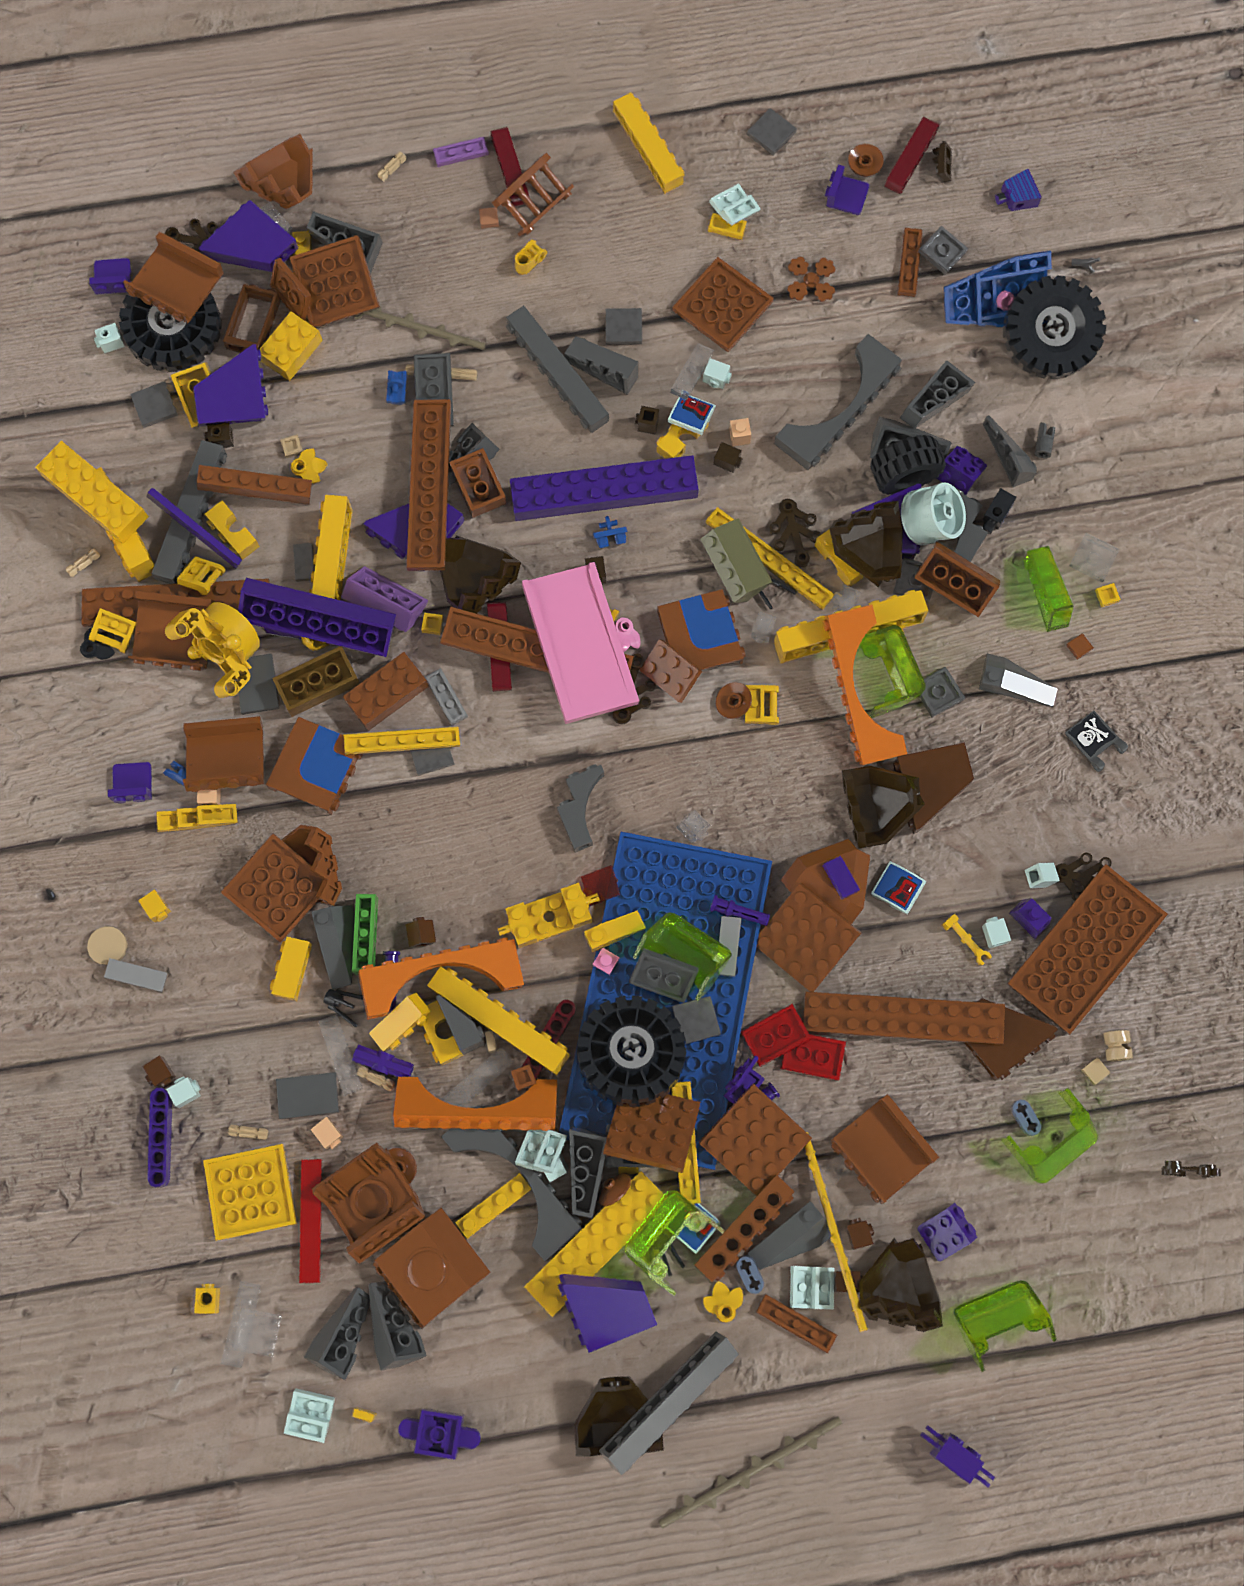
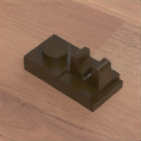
M942 141L939 147L932 150L934 155H938L932 158V161L938 164L936 166L937 176L946 183L951 181L952 149L946 141Z

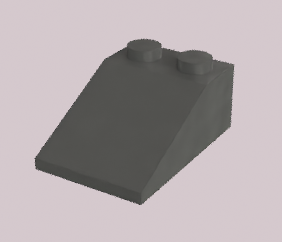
M440 995L436 996L461 1053L465 1055L484 1046L483 1040L486 1037L480 1026L477 1027L473 1021Z

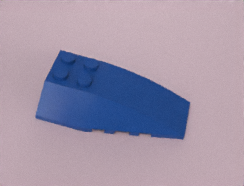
M1051 251L1014 256L944 286L945 323L1005 327L1006 323H1003L1008 310H1002L997 307L996 300L998 295L1002 291H1008L1015 298L1029 283L1046 277L1047 270L1052 269Z

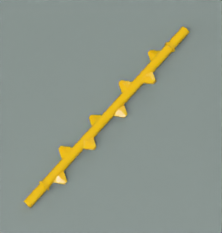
M810 1140L805 1145V1155L809 1161L808 1166L814 1177L831 1234L830 1240L834 1244L852 1304V1312L855 1314L859 1331L864 1332L868 1329L848 1266V1258L845 1255L826 1193V1184L823 1182L815 1156L816 1152Z

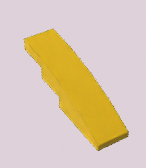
M236 804L197 806V808H181L176 811L156 812L157 832L201 829L238 823Z

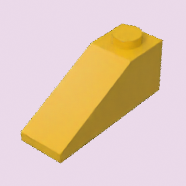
M637 910L584 931V935L592 953L642 931L646 927Z

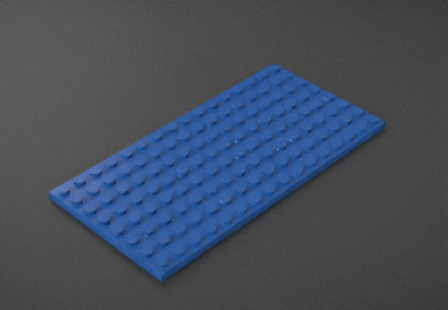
M620 832L602 923L638 910L646 929L604 947L620 957L610 975L593 966L581 1027L584 1021H588V1015L594 1009L598 1011L602 1003L608 1000L610 1003H614L615 998L625 996L626 1000H632V996H642V1001L644 1002L652 999L658 1002L657 1007L661 1009L665 1006L671 1011V1018H675L672 1006L682 1004L683 1002L629 983L643 948L699 968L685 1003L710 996L721 1035L685 1044L686 1059L678 1082L691 1081L692 1100L700 1102L694 1127L698 1167L715 1170L717 1159L702 1147L699 1141L726 1113L728 1100L723 1095L727 1091L725 1086L733 1076L761 924L741 918L735 977L715 975L721 917L725 916V914L717 911L711 912L710 907L714 895H718V898L727 901L733 900L737 905L763 913L772 861ZM602 949L596 951L595 959L597 958ZM639 1041V1046H641L639 1057H643L646 1053V1049L644 1045ZM620 1043L617 1051L624 1059V1054H622L624 1043ZM577 1046L559 1133L567 1135L566 1140L570 1141V1127L606 1134V1127L611 1125L616 1109L613 1100L608 1098L605 1101L598 1097V1092L596 1090L592 1091L587 1086L585 1077L582 1078L579 1071V1062H577Z

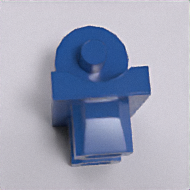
M388 370L387 403H392L393 405L405 404L407 371L395 372Z
M606 516L605 522L599 523V528H607V530L593 533V538H596L599 548L609 546L607 536L614 535L616 545L626 543L625 532H627V527L612 529L611 527L617 526L618 522L617 520L610 521L609 516Z

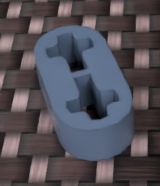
M1025 1100L1014 1102L1011 1111L1024 1134L1028 1136L1037 1135L1041 1130V1123L1030 1104ZM1018 1104L1020 1106H1025L1026 1109H1024L1023 1111L1026 1117H1024L1022 1112L1018 1113L1016 1111V1109H1018ZM1026 1119H1028L1031 1124H1036V1127H1034L1035 1132H1033L1032 1130H1027L1029 1124Z
M748 1255L740 1257L737 1261V1270L746 1289L753 1294L761 1292L764 1287V1280L754 1259ZM742 1260L751 1262L749 1266L751 1273L748 1274L746 1268H741ZM750 1276H753L755 1281H760L758 1289L750 1287L752 1283Z

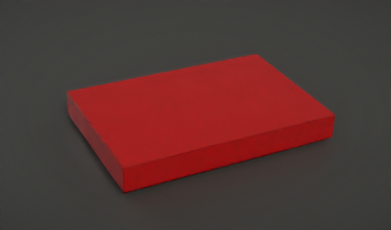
M793 1004L741 1031L753 1056L759 1057L757 1060L759 1067L812 1039Z
M810 1034L811 1040L785 1053L782 1057L781 1070L839 1081L846 1041Z

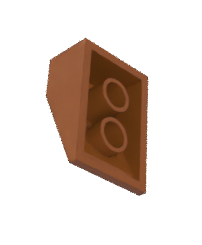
M484 448L449 462L472 518L506 504V496Z

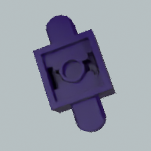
M423 1408L420 1419L405 1418L398 1427V1432L402 1438L416 1440L414 1453L455 1460L458 1456L459 1448L475 1449L481 1441V1435L477 1429L463 1427V1414Z
M927 1425L925 1427L928 1432L939 1439L935 1442L922 1432L920 1434L921 1437L934 1446L929 1453L967 1483L971 1484L973 1479L976 1478L987 1488L990 1487L991 1484L977 1473L979 1471L992 1481L996 1477L982 1467L984 1462L980 1460L981 1455L969 1446L964 1448L962 1446L964 1442L952 1433L949 1436L945 1433L940 1435Z

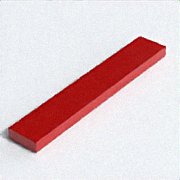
M322 1159L301 1160L299 1283H321L322 1202L313 1194L312 1188L322 1182Z

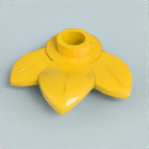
M306 449L301 452L299 458L291 463V471L294 475L301 476L302 479L318 483L320 482L318 474L323 472L328 464L325 460L315 457V449ZM299 466H303V469L297 470Z
M718 1281L713 1287L712 1296L703 1298L704 1307L708 1312L716 1314L720 1321L730 1322L736 1315V1309L742 1305L743 1292L741 1287L730 1291L724 1283ZM728 1308L729 1315L724 1316L722 1314V1309Z

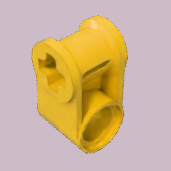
M534 239L530 240L515 255V269L521 275L528 274L547 255V250L540 248Z

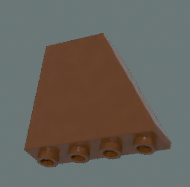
M965 742L898 756L895 763H893L895 772L919 778L920 795L925 805L908 821L909 829L913 830V834L918 833L974 780Z
M983 998L977 1001L982 1003H993ZM1005 1007L1003 1045L963 1043L994 1081L999 1078L1003 1080L1011 1074L1009 1070L1013 1066L1018 1068L1026 1062L1024 1057L1029 1053L1031 1056L1041 1049L1039 1047L1040 1044L1044 1041L1049 1043L1056 1037L1054 1033L1058 1029L1056 1026Z

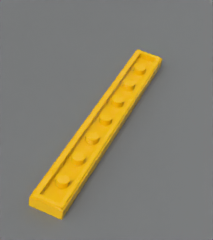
M717 507L706 519V523L714 529L734 519ZM744 527L764 567L821 610H824L835 594Z

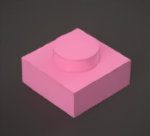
M602 948L593 966L610 975L620 957Z

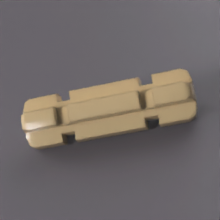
M398 152L395 158L393 157L383 167L384 169L377 172L378 178L381 181H385L388 175H391L400 166L399 164L406 160V156L402 152Z
M95 548L91 549L88 552L89 554H84L73 562L74 565L70 564L66 567V571L71 577L75 576L78 570L82 571L89 566L92 560L95 561L100 558V554Z
M361 1066L357 1072V1075L360 1077H366V1080L380 1087L383 1086L388 1091H391L394 1087V1081L388 1078L385 1079L386 1077L373 1070L369 1071V1068Z
M230 1125L228 1134L236 1137L239 1135V1137L254 1139L258 1137V1139L266 1140L268 1129Z

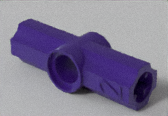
M359 1044L355 1049L352 1059L356 1063L371 1067L372 1070L396 1077H411L414 1064L397 1059L394 1055L380 1050L375 1051Z

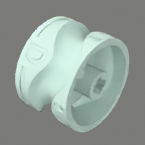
M939 483L931 487L908 492L902 501L901 519L908 537L917 545L924 546L936 543L938 540H949L958 537L965 527L966 511L962 497L957 489L949 483Z

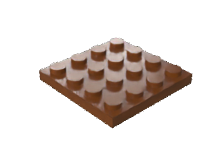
M358 235L289 257L295 276L311 294L307 317L309 324L317 328L380 308Z
M717 257L672 307V311L725 351L729 352L773 303L774 298L721 258Z
M272 833L221 890V893L281 943L319 900L315 896L324 879L310 871L312 865L277 835Z
M799 883L768 922L767 926L759 933L757 948L807 990L814 992L862 932L802 883Z
M752 1083L699 1141V1144L752 1193L758 1196L770 1181L784 1170L812 1137Z
M667 1094L662 1099L660 1096L657 1097L656 1102L646 1105L645 1102L640 1103L639 1107H629V1103H623L622 1106L616 1105L603 1154L683 1173L700 1102Z

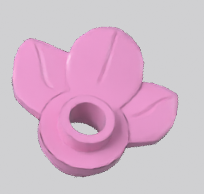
M625 617L618 619L615 627L623 652L630 646L638 649L641 641L638 632L633 629V623ZM622 624H625L627 626V629H624L622 627Z

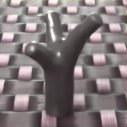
M1072 258L1071 266H1082L1089 269L1091 273H1094L1095 271L1091 264L1100 261L1101 258Z

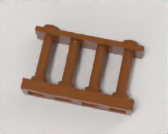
M547 152L491 202L496 208L500 205L505 206L522 226L523 229L517 233L519 236L524 233L528 235L535 229L533 225L561 199L566 200L572 194L570 190L574 188V185L571 184L565 188L548 168L547 162L551 157ZM538 170L543 172L560 192L554 200L535 179V173ZM525 182L530 183L548 204L542 211L537 208L523 191L522 185ZM513 193L518 195L535 215V218L529 223L510 202L511 199L509 197Z

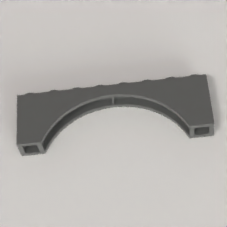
M869 334L857 345L855 351L860 367L861 383L852 403L831 420L808 426L786 424L775 436L774 444L807 470L812 466L815 467L820 462L821 455L823 453L827 454L833 446L832 443L835 440H840L846 427L850 428L854 424L855 417L858 414L862 415L867 408L866 405L870 401L873 402L879 395V390L881 388L885 389L890 383L889 379L892 376H897L901 370L902 359Z
M450 1128L441 1137L453 1152L458 1153L470 1150L490 1152L511 1162L525 1176L535 1195L538 1209V1226L532 1247L544 1261H547L582 1230L580 1227L582 1224L581 1220L576 1214L573 1216L569 1214L567 1209L570 1207L562 1198L558 1200L554 1196L556 1193L555 1189L550 1183L547 1185L543 1183L541 1178L544 1176L539 1171L515 1164L518 1156L515 1148L518 1145L511 1137L507 1139L502 1134L505 1130Z

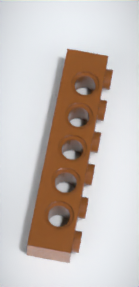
M776 1175L694 1266L711 1282L714 1280L718 1282L726 1274L723 1270L728 1265L732 1267L738 1261L739 1257L737 1255L743 1249L746 1252L753 1244L751 1239L755 1235L760 1236L767 1229L765 1224L769 1219L773 1222L780 1214L779 1208L783 1204L787 1206L794 1199L792 1194L795 1191ZM770 1194H775L778 1197L777 1205L772 1206L768 1203L767 1199ZM756 1209L764 1211L765 1217L762 1221L755 1219L754 1212ZM743 1224H748L751 1227V1233L748 1236H744L740 1232V1227ZM729 1239L737 1241L738 1246L736 1250H728L726 1243ZM721 1254L723 1256L724 1262L721 1266L714 1265V1255Z

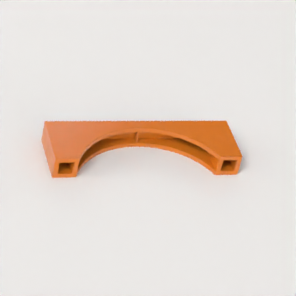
M872 604L826 615L825 620H823L824 629L828 631L830 639H827L830 650H833L834 654L832 658L833 667L837 669L839 675L836 676L839 688H842L843 692L841 701L847 709L845 714L846 722L848 725L850 724L852 730L849 733L852 743H855L856 747L854 756L856 762H859L860 765L907 754L903 735L890 732L878 725L862 707L854 687L853 665L857 649L866 633L877 623Z
M501 938L497 940V943L490 944L489 941L479 943L477 947L471 948L470 945L459 947L457 951L451 952V949H445L437 955L425 953L417 959L405 957L401 959V962L393 963L391 960L382 962L381 966L374 967L373 964L363 966L359 970L358 976L367 1020L387 1016L393 999L408 981L427 970L440 966H456L477 971L492 980L502 992L522 988L524 981L514 939Z
M398 1077L393 1112L394 1126L423 1129L556 1130L557 1079H537V1084L532 1085L524 1094L498 1106L465 1108L436 1098L422 1085L418 1077Z

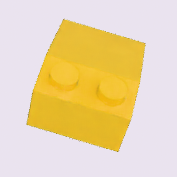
M207 362L170 375L191 428L198 426L193 388L211 375Z

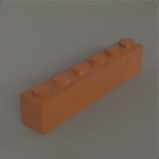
M199 465L197 490L310 505L312 480Z

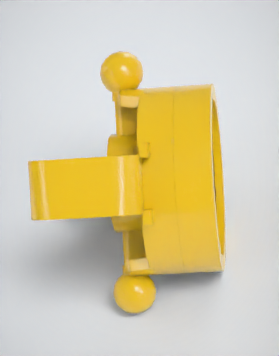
M214 602L205 610L201 609L200 611L196 608L181 611L165 627L166 636L170 640H177L192 633L194 635L192 640L193 646L187 651L188 657L192 660H198L202 656L205 660L217 663L224 671L225 675L214 686V693L217 697L226 698L236 695L250 680L249 669L252 667L247 660L259 649L260 645L256 630L239 611L224 603Z

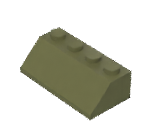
M739 519L714 528L700 539L734 603L747 602L773 583Z

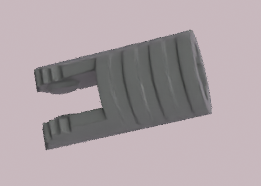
M1041 422L1038 430L1035 456L1045 459L1050 458L1052 454L1055 427H1050L1046 434L1047 425Z

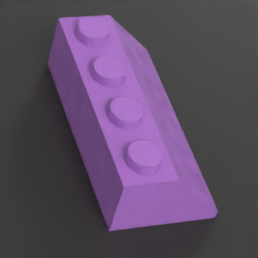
M365 566L347 579L341 597L349 603L396 614L394 626L404 632H407L414 626L428 603L427 599Z

